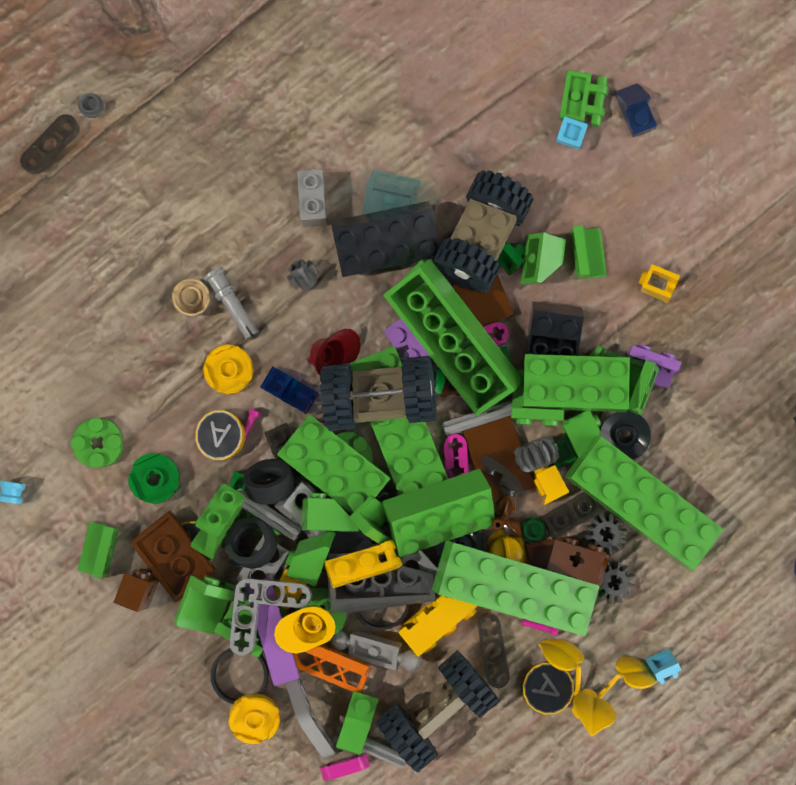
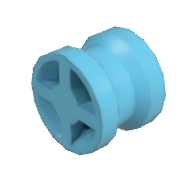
M0 480V501L22 504L23 498L21 493L25 490L26 484Z

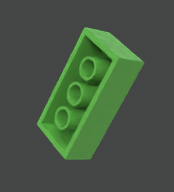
M525 354L523 408L626 412L629 410L630 357Z
M310 414L277 454L351 514L369 496L372 495L376 498L390 480V477L332 431H328L327 427Z
M480 469L382 501L389 534L396 545L399 557L446 542V540L449 541L493 526L495 521L491 488Z

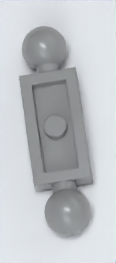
M341 630L329 640L331 647L335 650L340 651L349 648L348 655L396 671L400 663L408 671H415L421 665V656L418 657L413 650L401 652L402 643L357 630L351 633L350 638L345 631Z

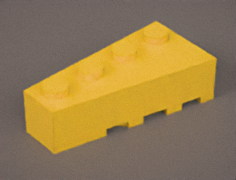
M439 595L435 601L424 606L399 627L398 633L419 657L421 654H426L437 645L436 642L442 636L447 637L457 628L455 625L462 619L466 621L477 612L475 609L477 605Z

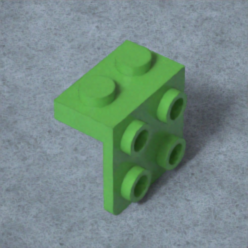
M517 370L523 381L513 392L511 420H515L517 425H532V421L542 422V426L557 427L558 423H563L564 410L523 408L524 370Z
M191 575L175 616L174 624L182 628L215 634L214 630L222 620L228 601L234 602L237 584L230 581L220 583V580L205 575V578Z

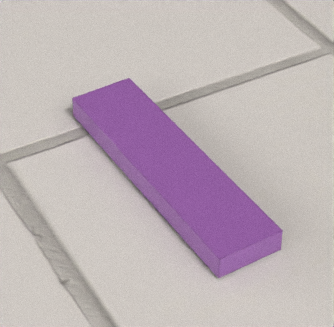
M268 577V578H265V579H262V580H272V579H271V577ZM250 583L245 587L248 598L250 594L255 592L254 589L250 588ZM272 585L267 590V596L275 601L277 596ZM252 601V602H250V605L253 606V607H254V602ZM259 604L257 629L274 686L299 679L300 675L294 654L281 649L275 640V627L283 618L280 607Z

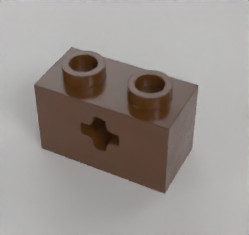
M564 537L563 542L555 540L547 570L602 586L609 560V555L603 554L604 548L591 544L588 545L587 549L578 546L579 541ZM581 557L584 559V563L578 564L574 562V558Z
M140 568V570L134 569L132 572H127L123 576L113 603L135 612L148 609L159 581L153 577L154 574L146 569Z

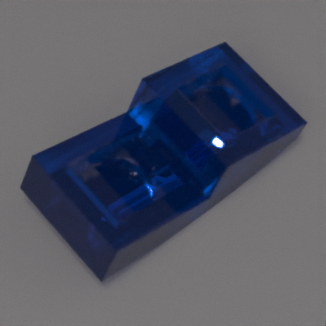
M273 366L260 386L264 391L305 415L318 396V392Z

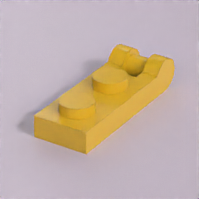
M386 541L378 546L325 561L324 565L332 589L400 568L402 562L400 557L396 556L395 550L397 548L394 541ZM385 554L387 561L380 563L378 556Z

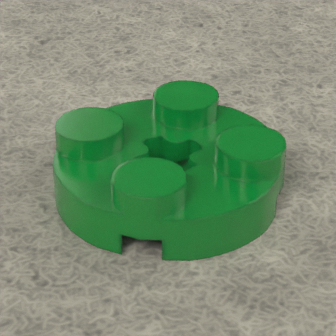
M149 453L141 456L134 462L128 478L129 487L138 499L147 503L160 504L171 499L176 491L179 490L180 471L176 463L166 455ZM150 473L160 474L161 479H159L158 485L149 483Z

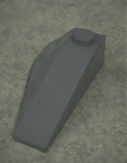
M351 553L328 554V560ZM402 566L398 569L333 589L328 577L329 613L359 612L435 601V592L431 591L434 583L433 574Z

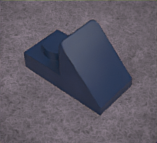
M638 83L614 93L632 137L656 129L657 124L648 105L651 96Z

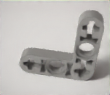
M252 578L239 581L235 589L230 635V648L232 652L243 656L254 649L259 604L296 608L304 607L312 599L310 587L302 583ZM247 583H250V588L255 590L253 594L249 595L248 602H254V607L251 605L240 606V601H246V593L242 592V587H246ZM272 585L279 587L281 590L280 598L275 601L267 596V590ZM285 586H289L288 592L293 593L298 592L299 588H302V593L306 594L307 597L302 599L301 603L297 602L296 597H287L288 602H284L286 597ZM243 609L249 610L252 614V621L249 624H242L239 621L238 615ZM237 627L241 629L251 628V633L245 632V641L249 642V646L244 647L243 650H241L240 645H236V641L242 638V631L237 632Z
M301 677L286 682L289 697L301 728L324 760L336 754L334 744L313 713Z

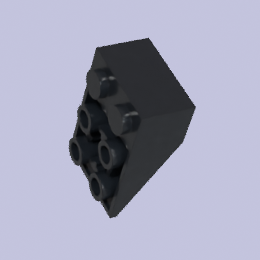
M532 301L525 354L578 356L584 321L583 309L581 307Z

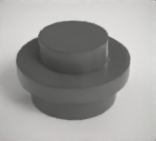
M94 93L83 95L79 101L80 112L88 118L99 116L104 109L103 100Z

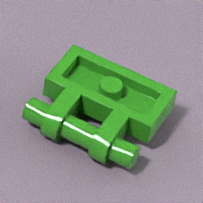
M567 70L559 120L563 121L565 116L584 123L585 115L592 117L590 125L592 127H600L601 118H604L605 115L603 105L605 97L608 96V78L598 77L597 84H591L592 74ZM588 94L595 96L593 106L587 105Z

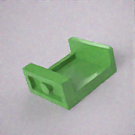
M600 345L597 346L596 351H592L590 356L626 357L608 351ZM630 358L629 410L627 411L642 415L659 371L656 363L647 360L642 362Z
M222 484L196 521V527L201 530L192 541L191 547L213 560L225 542L228 530L240 519L245 495L226 484Z

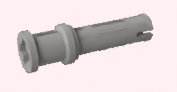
M218 267L205 275L203 279L211 285L215 292L214 297L216 300L223 302L245 340H248L252 336L247 328L250 329L254 336L259 333V330L255 327L234 294L236 292L235 286L230 285L224 276L223 267Z

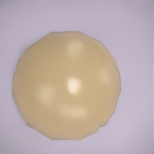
M193 278L180 281L172 292L173 306L180 314L189 317L198 316L206 310L210 302L207 286L202 281Z

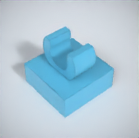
M564 116L556 143L579 150L588 124Z
M665 649L645 659L652 674L661 684L665 683L664 678L671 675L674 679L677 678V672L681 671L679 663L669 649Z

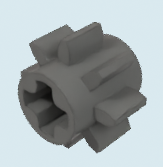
M300 259L290 265L288 269L290 275L287 276V279L296 290L299 288L308 290L317 283L315 276L319 274V271L310 260L305 262L303 259Z

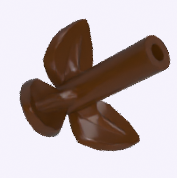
M509 495L503 496L497 504L501 514L494 513L495 521L493 526L487 527L485 530H501L504 526L505 533L511 537L520 538L522 526L519 520L508 517V515L515 511L514 500Z

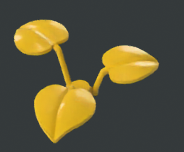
M547 639L538 644L545 659L552 666L563 671L576 670V685L573 694L575 697L571 711L576 718L580 719L591 737L611 726L616 720L615 710L608 702L602 700V697L618 679L623 678L628 686L637 689L648 688L657 681L645 663L634 657L623 656L615 663V667L620 673H617L598 695L595 691L588 688L581 691V666L579 664L584 661V655L580 649L562 639Z

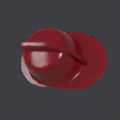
M342 329L328 338H321L312 345L307 362L313 365L319 376L323 366L350 364L356 360L360 352V337L352 329Z

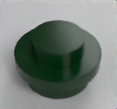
M530 517L521 524L522 537L526 541L535 543L544 538L546 526L541 519Z

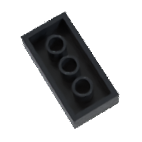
M429 201L331 221L342 277L418 262L424 258L427 260L435 258L439 250L433 210Z

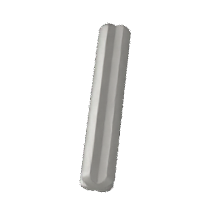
M509 400L493 405L478 416L472 412L444 421L442 423L443 431L446 436L510 416L512 415V401Z
M239 488L237 490L245 495L242 508L260 518L290 540L294 541L301 531L300 527L267 505L253 502L243 489Z
M339 725L334 735L336 740L339 738L342 725ZM369 737L366 738L363 752L399 768L405 766V760L399 756L394 748Z

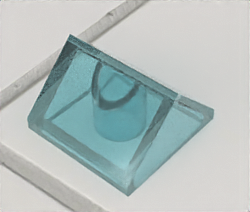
M373 170L366 187L362 215L416 204L421 180Z

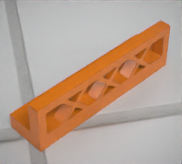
M323 644L305 651L313 655L315 663L309 666L301 663L298 653H293L299 670L361 694L372 668V664ZM325 661L337 665L339 672L331 676L325 674L321 663ZM317 665L319 671L316 670V669H313L312 667H314V666ZM352 671L362 675L358 687L348 683L345 672ZM341 675L342 680L335 677Z

